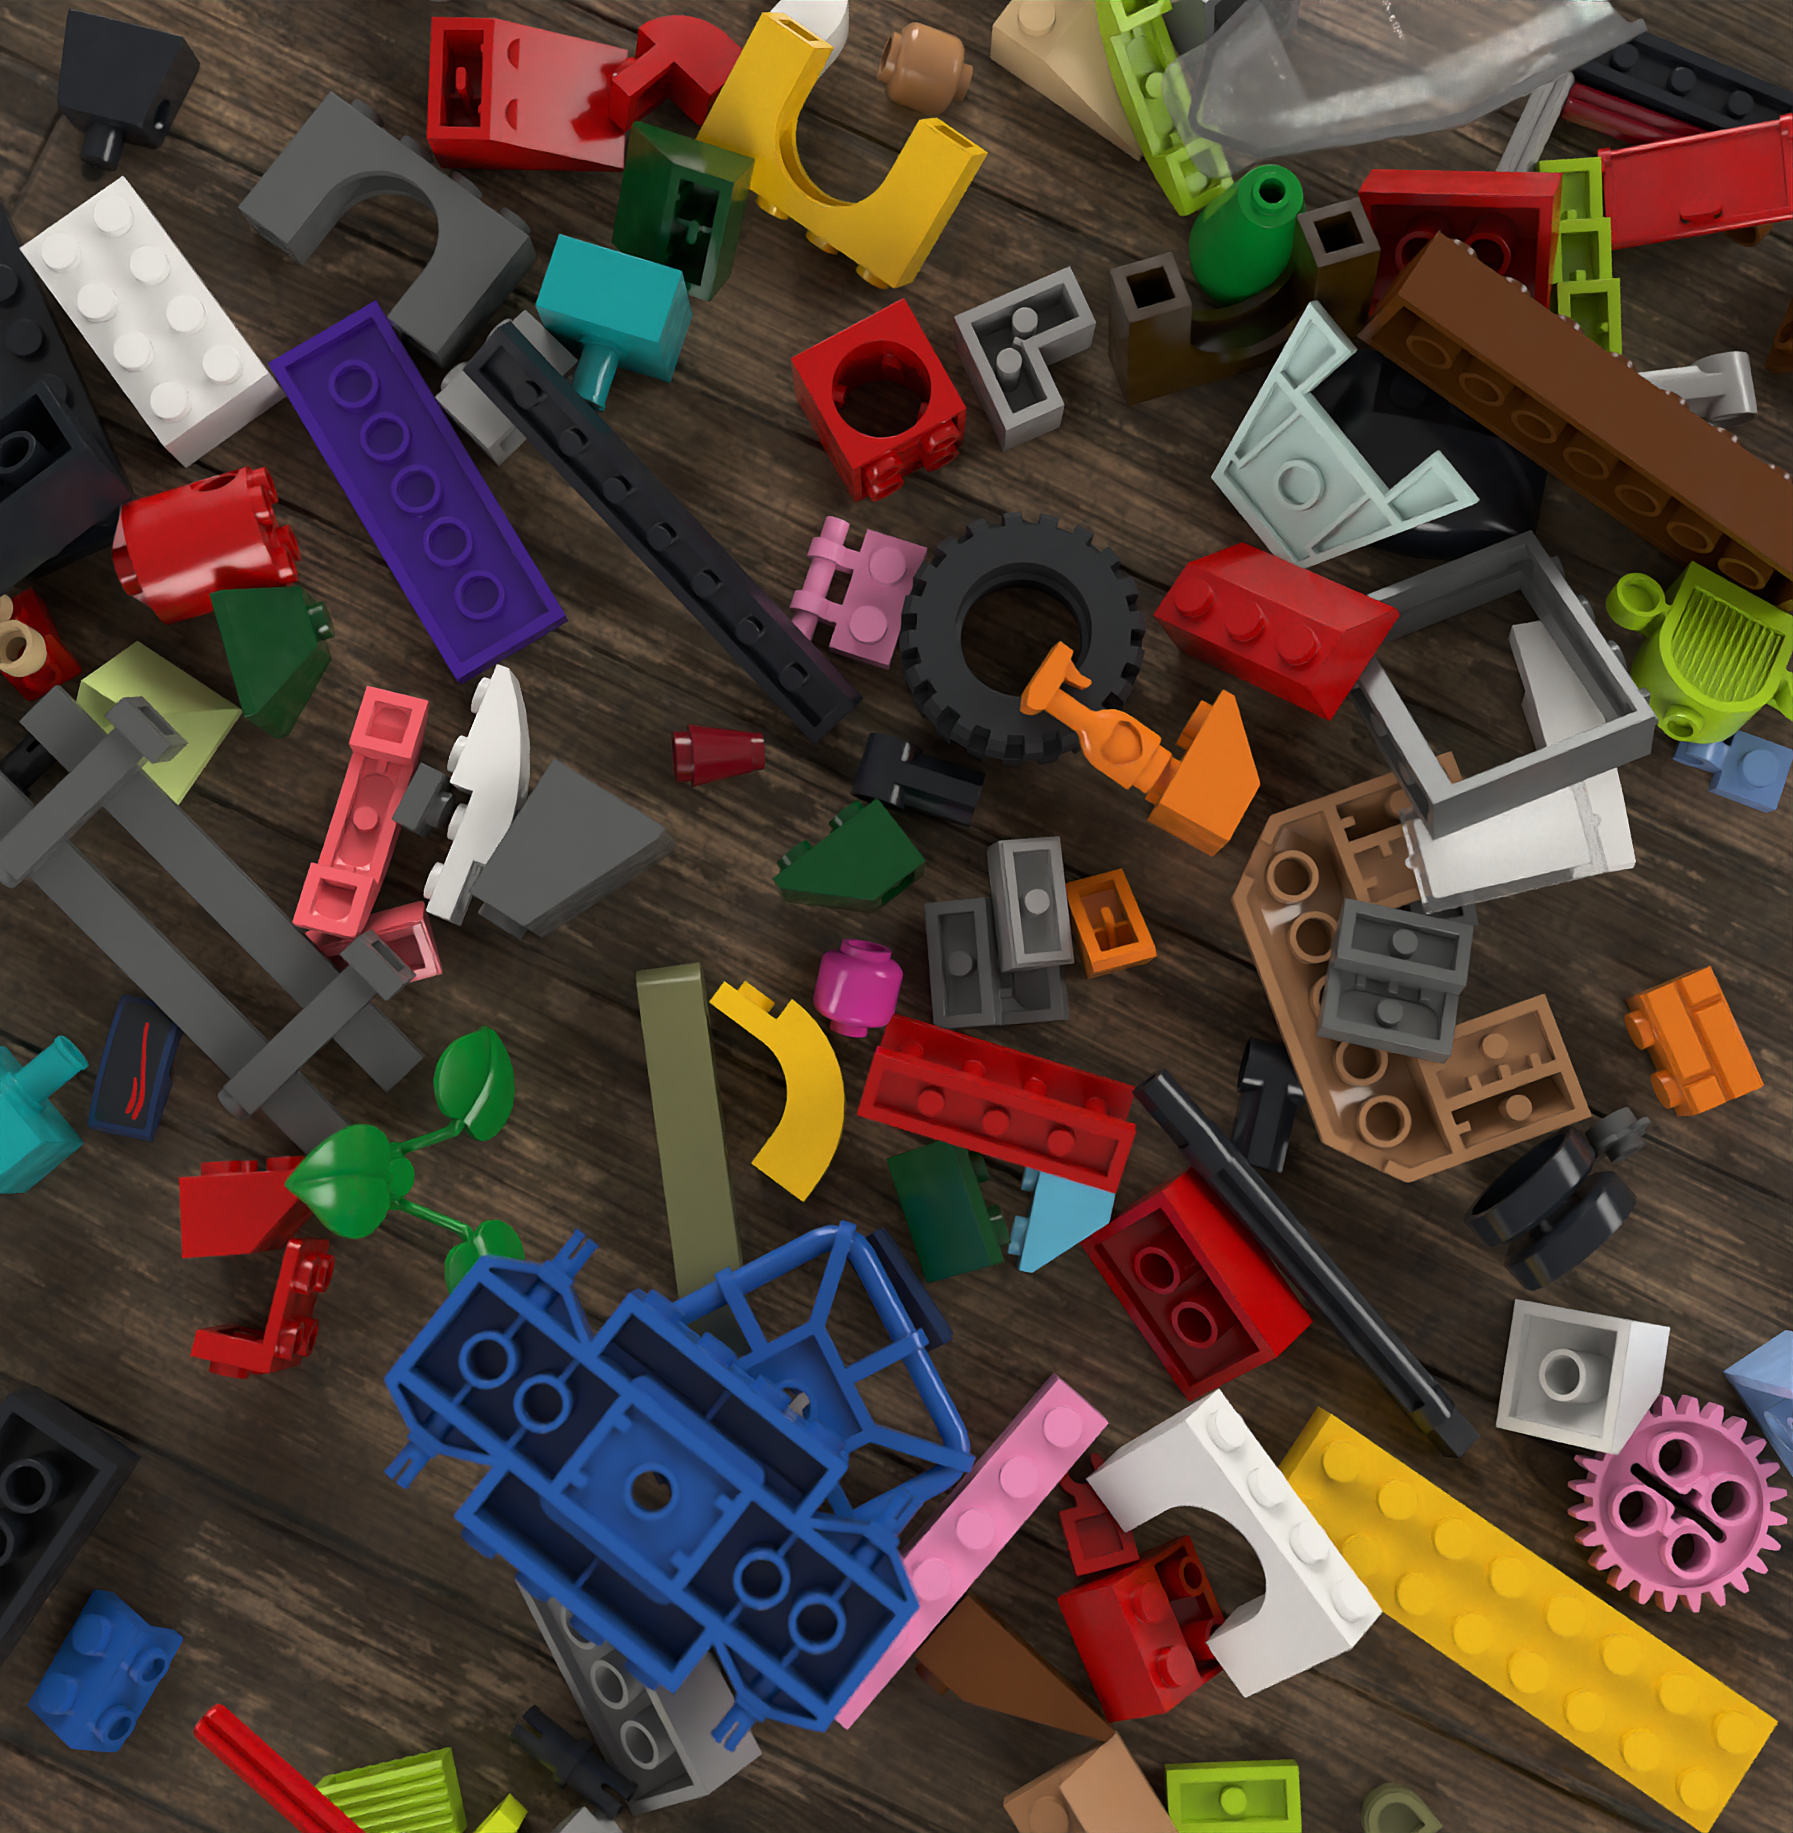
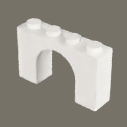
M1219 1389L1120 1447L1086 1478L1125 1533L1170 1508L1186 1505L1201 1507L1220 1515L1232 1523L1251 1543L1264 1569L1266 1593L1237 1607L1222 1626L1205 1642L1244 1698L1353 1648L1383 1612L1368 1592L1366 1586L1347 1564L1328 1538L1324 1529L1317 1523L1286 1481L1282 1472L1275 1466L1247 1428L1243 1419L1233 1409Z

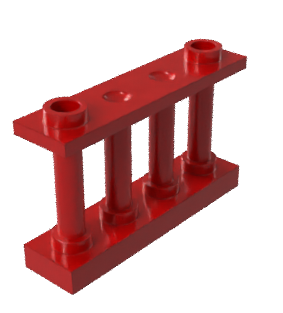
M894 1013L886 1025L881 1045L877 1046L857 1115L1116 1194L1136 1133V1124L1126 1121L1134 1098L1132 1092L1136 1086Z

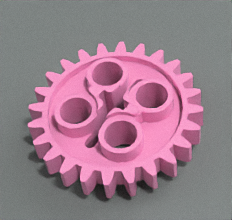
M1659 1394L1653 1403V1413L1649 1410L1647 1411L1618 1455L1597 1451L1594 1458L1586 1455H1575L1574 1460L1588 1471L1587 1479L1568 1481V1487L1583 1494L1585 1502L1569 1508L1568 1515L1588 1522L1589 1526L1580 1530L1574 1537L1576 1542L1583 1546L1598 1545V1548L1591 1554L1587 1562L1599 1571L1613 1566L1607 1578L1609 1585L1620 1591L1631 1583L1630 1598L1643 1605L1654 1593L1656 1606L1667 1612L1672 1611L1679 1595L1683 1606L1696 1613L1700 1610L1701 1593H1704L1711 1602L1720 1607L1726 1605L1723 1585L1729 1584L1735 1589L1747 1593L1749 1588L1742 1574L1747 1567L1762 1574L1767 1573V1567L1757 1554L1760 1548L1778 1551L1781 1548V1545L1766 1533L1768 1526L1787 1524L1786 1517L1770 1510V1502L1787 1496V1490L1767 1484L1766 1478L1777 1472L1780 1466L1779 1463L1769 1459H1756L1767 1443L1764 1438L1752 1435L1741 1439L1747 1426L1746 1420L1731 1416L1722 1423L1724 1416L1723 1406L1708 1402L1699 1413L1697 1398L1688 1395L1681 1396L1675 1411L1670 1397ZM1676 1439L1682 1450L1681 1460L1673 1470L1664 1472L1659 1463V1452L1665 1443ZM1638 1463L1660 1485L1679 1492L1680 1500L1717 1526L1723 1532V1538L1720 1541H1715L1695 1521L1674 1512L1675 1507L1670 1501L1632 1475L1630 1471L1631 1466ZM1728 1481L1733 1489L1732 1503L1725 1511L1716 1513L1711 1504L1712 1493L1720 1483ZM1638 1491L1643 1501V1509L1640 1516L1633 1522L1623 1523L1619 1515V1505L1628 1493ZM1690 1533L1694 1540V1552L1685 1563L1676 1565L1672 1558V1546L1681 1535Z

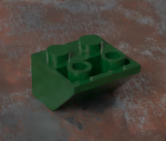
M635 121L632 124L611 243L621 253L681 270L688 295L710 302L731 276L755 159Z
M877 798L866 807L857 800L831 819L828 823L832 829L830 831L831 834L814 847H812L808 840H805L782 856L776 863L780 868V873L772 879L779 894L788 903L875 914L924 876L926 860Z
M937 1141L886 1158L927 1284L1004 1262L1000 1247L1010 1244L1011 1239L999 1205L995 1204L989 1207L985 1205L979 1183L990 1180L982 1153L943 1141Z

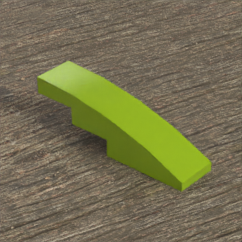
M1601 157L1538 161L1533 172L1563 173L1559 239L1549 310L1554 314H1561L1573 319L1581 326L1586 337L1607 352H1615L1622 355L1620 278H1612L1610 217H1603Z

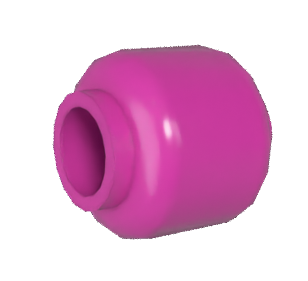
M843 939L841 947L832 948L823 954L813 995V1004L821 1015L831 1019L829 1028L832 1031L851 1037H866L868 1028H879L889 1023L891 1016L895 1013L903 978V971L899 964L891 959V949L870 941Z

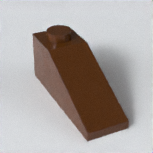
M970 1588L965 1591L914 1651V1656L920 1661L914 1667L915 1671L932 1689L942 1696L950 1689L964 1702L1106 1743L1116 1733L1112 1723L1107 1722L1104 1712Z

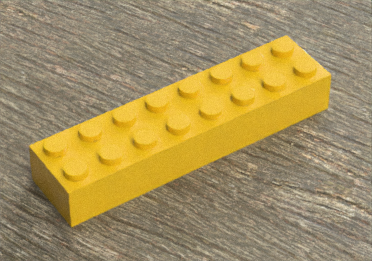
M1318 1406L1278 1466V1469L1317 1523L1324 1529L1328 1538L1359 1580L1366 1586L1381 1610L1702 1833H1708L1778 1721L1337 1417Z

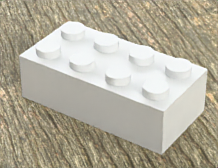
M124 176L19 248L162 445L185 468L287 396Z

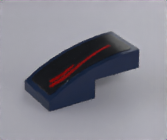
M121 995L95 1082L88 1118V1126L92 1130L153 1142L173 1086L168 1074L183 1035L181 1028L153 1000Z

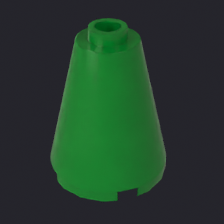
M1273 164L1261 165L1252 169L1206 205L1193 224L1189 238L1191 273L1204 293L1224 307L1242 302L1265 289L1279 277L1290 260L1296 215L1306 212L1301 184L1291 171Z

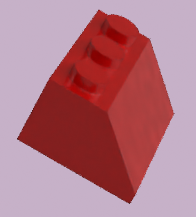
M1372 169L1358 191V197L1381 248L1369 315L1397 274L1438 232L1449 239H1457L1469 245L1476 252L1478 260L1499 275L1511 277L1521 282L1529 290L1531 297L1549 310L1559 239L1563 173Z
M1241 542L1187 563L1153 616L1178 650L1331 721L1400 616V613L1392 606Z
M1189 1166L1149 1191L1110 1218V1222L1079 1242L1188 1402L1276 1358L1313 1322L1267 1253L1192 1166Z

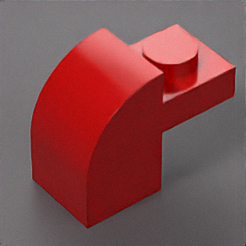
M671 15L659 17L643 24L638 28L635 57H630L622 62L610 79L611 91L608 117L624 132H627L632 128V124L635 121L642 120L669 98L701 128L743 49L721 29L699 18Z

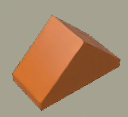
M1122 868L1065 883L1069 917L1086 979L1147 964L1157 956L1155 945Z

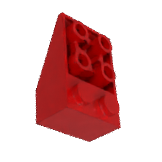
M432 17L427 140L440 168L624 172L626 132L608 117L611 91L610 79L619 65L629 58L628 50L497 18Z

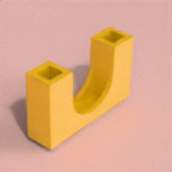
M762 12L695 140L754 158L755 163L749 189L758 194L755 199L756 204L779 219L787 220L790 216L808 229L805 234L806 238L823 251L837 255L840 251L858 263L856 272L867 282L885 290L889 286L895 289L912 283L988 152L938 118L921 119L915 126L886 179L874 193L864 200L855 203L845 202L827 195L810 180L802 167L796 146V126L803 104L834 47L785 13Z

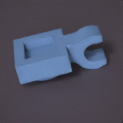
M1738 730L1734 735L1725 739L1724 743L1720 741L1699 744L1678 741L1672 759L1679 763L1713 773L1708 792L1767 813L1777 808L1793 760V750Z

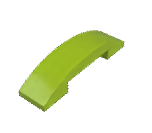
M1095 0L1106 58L1129 125L1150 169L1167 198L1180 216H1187L1208 205L1213 199L1233 185L1234 182L1216 131L1203 132L1164 23L1162 14L1173 9L1170 0Z

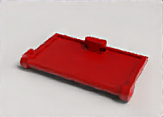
M1793 113L1779 115L1780 119L1621 149L1611 150L1610 147L1597 149V157H1601L1606 217H1610L1611 251L1793 220ZM1721 212V216L1715 219L1714 215ZM1681 220H1688L1689 224H1685Z

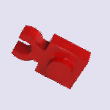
M1098 1453L1089 1456L1092 1472L1104 1463V1460ZM1067 1472L1057 1484L1063 1493L1073 1498L1075 1507L1059 1511L1058 1518L1074 1577L1079 1578L1139 1561L1140 1558L1132 1530L1126 1533L1123 1531L1089 1482L1078 1484L1070 1478L1069 1472Z

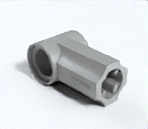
M1725 352L1697 360L1688 367L1638 373L1659 389H1666L1681 396L1689 405V410L1711 426L1724 429L1751 422L1758 416L1749 356L1746 352Z

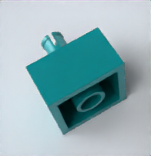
M562 234L558 236L535 305L544 328L570 353L581 356L571 386L595 412L599 413L605 410V402L617 367L668 383L671 382L693 315L681 270Z
M63 1035L55 1038L50 1046L24 1067L20 1065L6 1046H0V1194L26 1193L84 1144V1141L48 1099L49 1096L79 1071L89 1066L81 1051Z

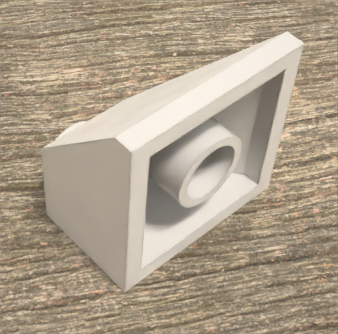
M1515 1299L1496 1427L1618 1455L1661 1392L1670 1327Z

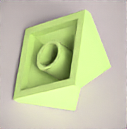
M136 641L81 680L76 702L109 734L115 726L104 715L123 697L143 696L188 742L171 761L154 764L148 761L142 767L169 797L179 805L243 711L139 641Z

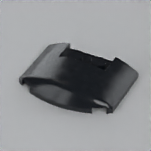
M1358 349L1311 391V394L1389 490L1429 456L1440 450L1480 499V501L1471 506L1368 544V546L1403 556L1450 561L1529 530H1532L1535 535L1548 471L1390 359L1384 358V355L1380 352Z

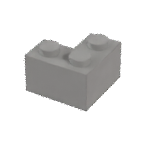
M1070 266L954 316L952 342L1003 452L1060 427L1065 404L1047 366L1091 347L1096 321Z

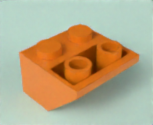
M1224 689L1212 705L1203 700L1200 701L1175 743L1178 747L1186 750L1179 761L1171 757L1145 797V800L1155 805L1147 818L1148 822L1211 857L1229 842L1260 786L1235 696Z

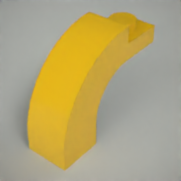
M724 981L709 1002L772 1050L782 1066L787 1083V1102L783 1117L774 1133L751 1164L802 1202H805L829 1169L838 1150L843 1133L846 1110L845 1086L836 1054L817 1022L793 999H791L776 1020L768 1014L775 1003L746 981L743 982L738 990Z

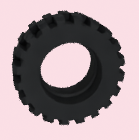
M1022 512L1002 513V520L999 524L988 526L984 518L967 524L964 536L956 540L949 535L935 547V557L930 563L922 562L913 577L912 590L909 595L905 596L901 613L900 631L901 669L905 685L910 687L913 694V704L923 719L928 717L936 726L935 733L949 745L953 741L967 748L966 755L980 761H984L985 756L1001 759V766L1020 767L1022 761L1037 760L1040 766L1056 762L1059 755L1068 751H1072L1075 754L1082 750L1078 734L1045 710L1035 715L1022 713L1020 711L1022 697L997 692L984 685L970 672L961 649V630L969 611L983 597L1007 588H1029L1050 595L1071 613L1079 627L1081 638L1080 655L1076 669L1081 675L1089 678L1092 683L1084 690L1076 689L1064 682L1059 688L1092 711L1108 709L1120 711L1127 701L1141 669L1145 652L1142 649V639L1146 633L1144 612H1139L1137 609L1136 601L1139 597V592L1133 578H1123L1118 570L1121 559L1109 546L1101 552L1091 544L1094 536L1093 533L1078 524L1073 533L1058 528L1060 517L1041 513L1039 523L1022 522Z

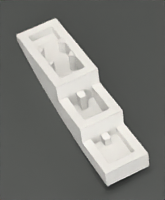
M1535 621L1512 625L1508 640L1525 688L1522 708L1536 750L1538 751L1605 724L1604 716L1543 623ZM1617 767L1569 786L1590 857L1589 864L1567 869L1570 879L1633 868L1636 860Z

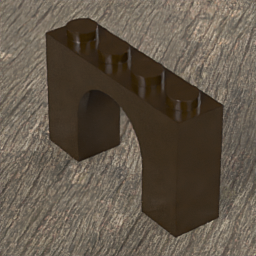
M1359 197L1296 215L1292 253L1284 271L1273 283L1259 293L1228 307L1207 311L1192 310L1191 300L1172 252L1110 269L1108 356L1127 406L1276 363L1309 302L1319 301L1350 341L1358 339L1359 337L1356 335L1369 317L1381 248Z

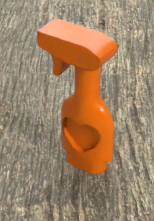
M1062 642L1057 643L1052 647L1023 691L1020 711L1026 715H1035L1043 710L1047 711L1078 734L1083 755L1090 764L1128 790L1133 785L1146 794L1172 757V753L1159 745L1162 737L1125 712L1115 709L1092 711L1061 690L1059 687L1063 682L1079 690L1086 689L1092 682L1089 678L1081 675L1071 660L1073 650Z

